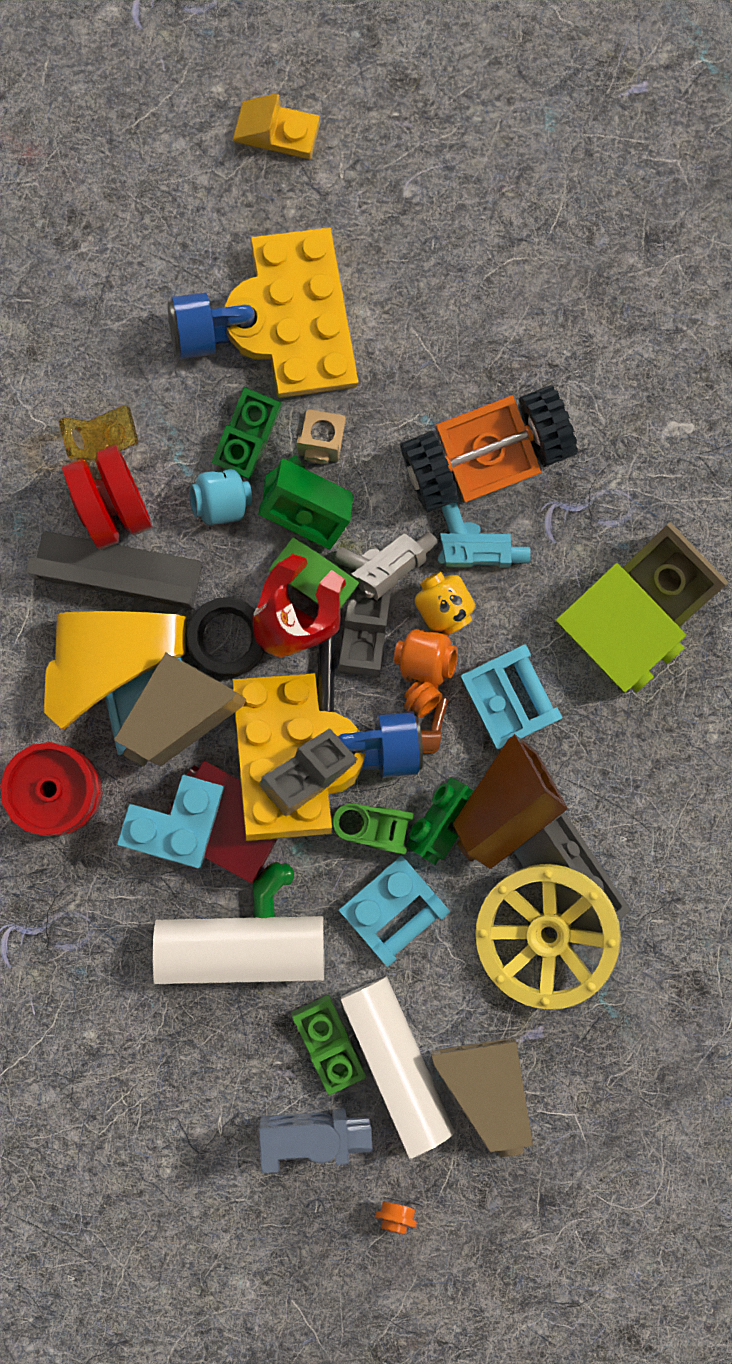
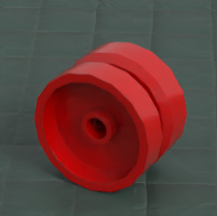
M116 443L96 452L95 461L102 477L98 480L89 463L82 458L62 466L73 506L81 523L87 528L99 551L119 543L120 532L114 518L115 515H119L125 529L133 536L153 528L139 490Z
M53 742L32 744L16 753L5 767L0 784L2 805L10 819L23 830L42 836L72 834L86 826L98 811L103 794L101 776L92 760L77 749ZM49 783L56 784L57 791L52 797H49L51 793L46 792Z

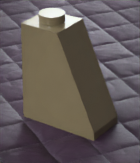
M165 652L114 740L126 747L122 755L145 767L149 760L162 766L243 707L247 699Z
M514 1038L430 1050L434 1066L490 1152L498 1151L500 1157H511L523 1154V1147L533 1146L517 1043Z

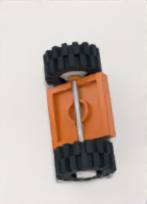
M549 385L521 396L518 400L520 403L519 409L512 395L434 425L441 445H439L433 431L401 442V452L404 457L405 466L408 469V475L426 513L458 501L456 485L462 501L465 503L542 473L537 461L538 457L540 463L547 467L577 455V440L573 434L575 431L573 425L570 424L568 411H565V404L562 398L560 399L559 393L554 389V386Z

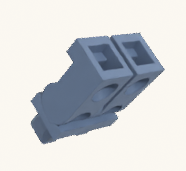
M345 1108L333 1109V1116L322 1112L261 1116L259 1126L261 1173L279 1172L280 1160L309 1158L316 1163H326L336 1158V1165L349 1164V1153L372 1152L369 1116L346 1118Z

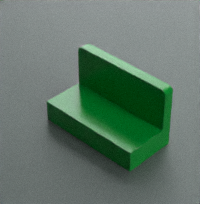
M283 458L277 466L275 482L259 506L258 515L331 550L350 523L353 493Z

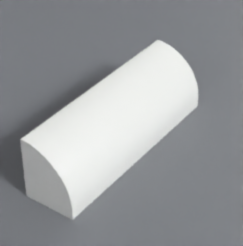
M323 916L169 919L155 921L153 935L154 984L324 980Z
M385 976L342 995L340 1000L409 1159L423 1154L449 1139L455 1133V1130L388 977Z

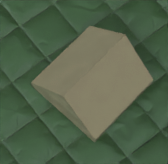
M671 522L622 567L679 627L729 583Z

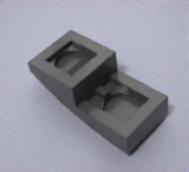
M357 587L349 597L339 672L380 677L391 590L376 600L374 598H367L365 592Z
M329 728L300 746L295 757L264 775L259 786L287 817L336 781L356 763L357 758Z

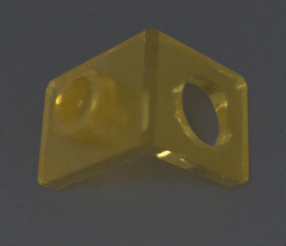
M123 405L89 421L67 417L59 420L66 454L70 459L82 458L87 461H95L97 451L115 443L120 451L138 444V436L129 406ZM73 429L77 430L83 439V450L77 447L73 440Z

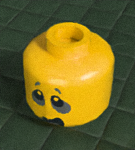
M439 571L419 583L423 590L415 596L414 602L431 631H442L443 634L449 635L473 620L470 615L475 610V602L460 576L448 575L444 577L442 572Z

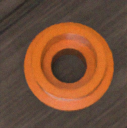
M417 681L404 695L407 699L404 709L407 712L415 713L419 718L424 717L438 705L442 698V693L438 690V686H434L430 682L421 683Z
M383 1201L381 1210L375 1213L374 1218L382 1221V1230L406 1235L407 1227L416 1229L417 1221L413 1220L415 1209Z

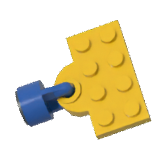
M331 227L251 237L250 245L256 277L244 280L233 289L225 304V308L211 309L206 292L173 296L171 301L167 302L172 344L175 355H179L180 359L213 355L216 352L215 344L232 342L241 355L254 360L271 359L277 398L355 388L359 383Z
M315 673L232 679L233 690L247 699L243 707L235 712L246 841L331 834L332 823L328 794L343 792L355 784V780L361 770L379 769L382 778L418 775L419 770H422L423 745L421 727L418 717L414 716L413 712L376 715L375 730L360 732L351 720L335 712L319 711ZM330 728L354 754L357 761L326 789L286 817L259 786L260 781L264 775L295 757L300 746Z

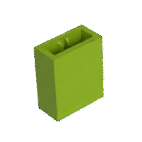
M618 563L610 568L555 621L623 693H626L630 688L635 693L640 691L654 677L649 671L661 659L667 665L684 650L685 647L680 641L687 636Z

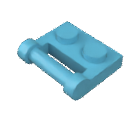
M526 644L460 675V679L496 751L503 748L507 740L514 734L522 739L563 718L558 707L553 708L528 658L531 656V653ZM514 665L539 716L531 720L528 719L504 671L509 666Z
M402 855L339 909L341 914L387 967L397 960L395 957L397 953L437 918L443 920L451 913ZM420 895L428 905L386 942H383L376 933Z

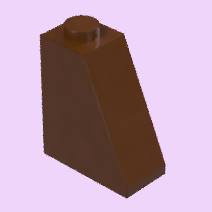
M514 734L507 740L453 822L460 838L457 845L463 855L471 862L474 860L479 861L490 870L568 810L538 752Z

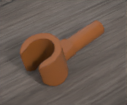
M442 697L436 706L431 722V730H421L423 753L434 754L439 750L442 722L449 701L446 698Z

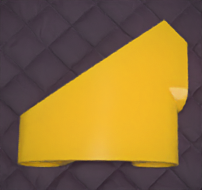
M86 611L57 614L55 660L49 662L46 668L44 713L61 729H66L98 701L134 678L157 667L165 652L176 658L186 655L187 617L175 614L123 611Z

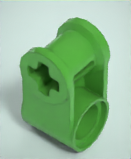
M346 804L334 812L332 828L334 833L345 841L370 845V848L406 855L407 848L404 846L407 825L408 821L413 820L414 813L379 806L375 808L360 804ZM347 810L357 812L362 818L361 829L353 835L344 833L339 826L340 816ZM392 821H394L392 838L389 840Z

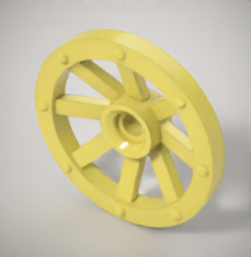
M539 864L524 867L511 873L490 891L478 914L476 945L485 971L501 991L527 1006L540 1009H562L587 1000L608 980L619 956L621 943L620 926L612 903L594 881L568 867ZM542 881L544 913H540L515 889L525 884ZM556 883L570 887L582 895L563 914L557 913ZM505 900L531 924L494 925V919L500 904ZM592 906L599 917L603 933L571 928L570 924ZM545 927L555 929L557 938H549L545 933ZM494 939H527L528 945L504 967L496 952ZM570 942L603 948L599 965L592 974L570 946ZM537 954L542 956L540 990L527 986L514 977ZM557 955L562 957L580 984L566 990L553 991Z

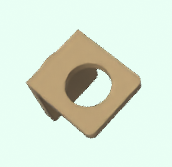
M311 409L307 410L302 436L297 437L298 455L304 456V459L309 462L328 464V461L338 462L346 422L345 416ZM325 421L334 427L335 435L330 442L312 438L311 429L316 423Z

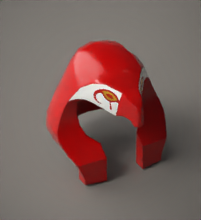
M291 554L288 558L279 562L267 577L259 603L252 616V625L257 644L271 656L283 658L314 647L334 636L340 629V594L346 586L343 577L331 570L319 583L315 594L319 604L318 615L316 618H313L296 608L287 593V585L308 565L307 558Z

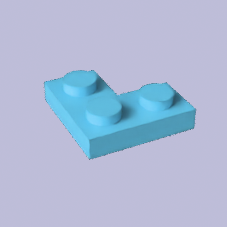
M182 774L171 815L129 804L117 845L201 868L224 786Z

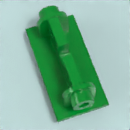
M450 777L434 793L432 798L433 804L424 818L419 819L413 825L409 834L410 839L405 846L433 865H436L439 859L444 861L459 837L447 828L451 822L455 821L474 791L468 788V785Z

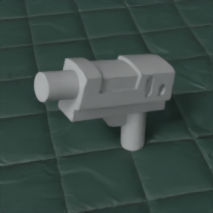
M430 532L425 533L416 541L404 533L382 551L373 548L366 551L362 556L341 547L336 553L335 562L354 570L351 577L359 582L358 587L360 590L365 592L367 598L378 600L396 586L399 579L415 567L419 568L426 562V553L438 545V542Z

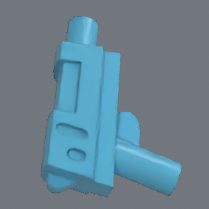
M457 502L442 507L449 533H440L442 551L438 557V563L445 564L447 568H472L473 565H499V568H510L511 563H530V547H511V534H479L481 528L478 524L463 522Z

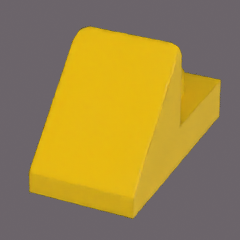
M279 94L246 100L242 102L233 141L311 160L320 125V116L281 107Z

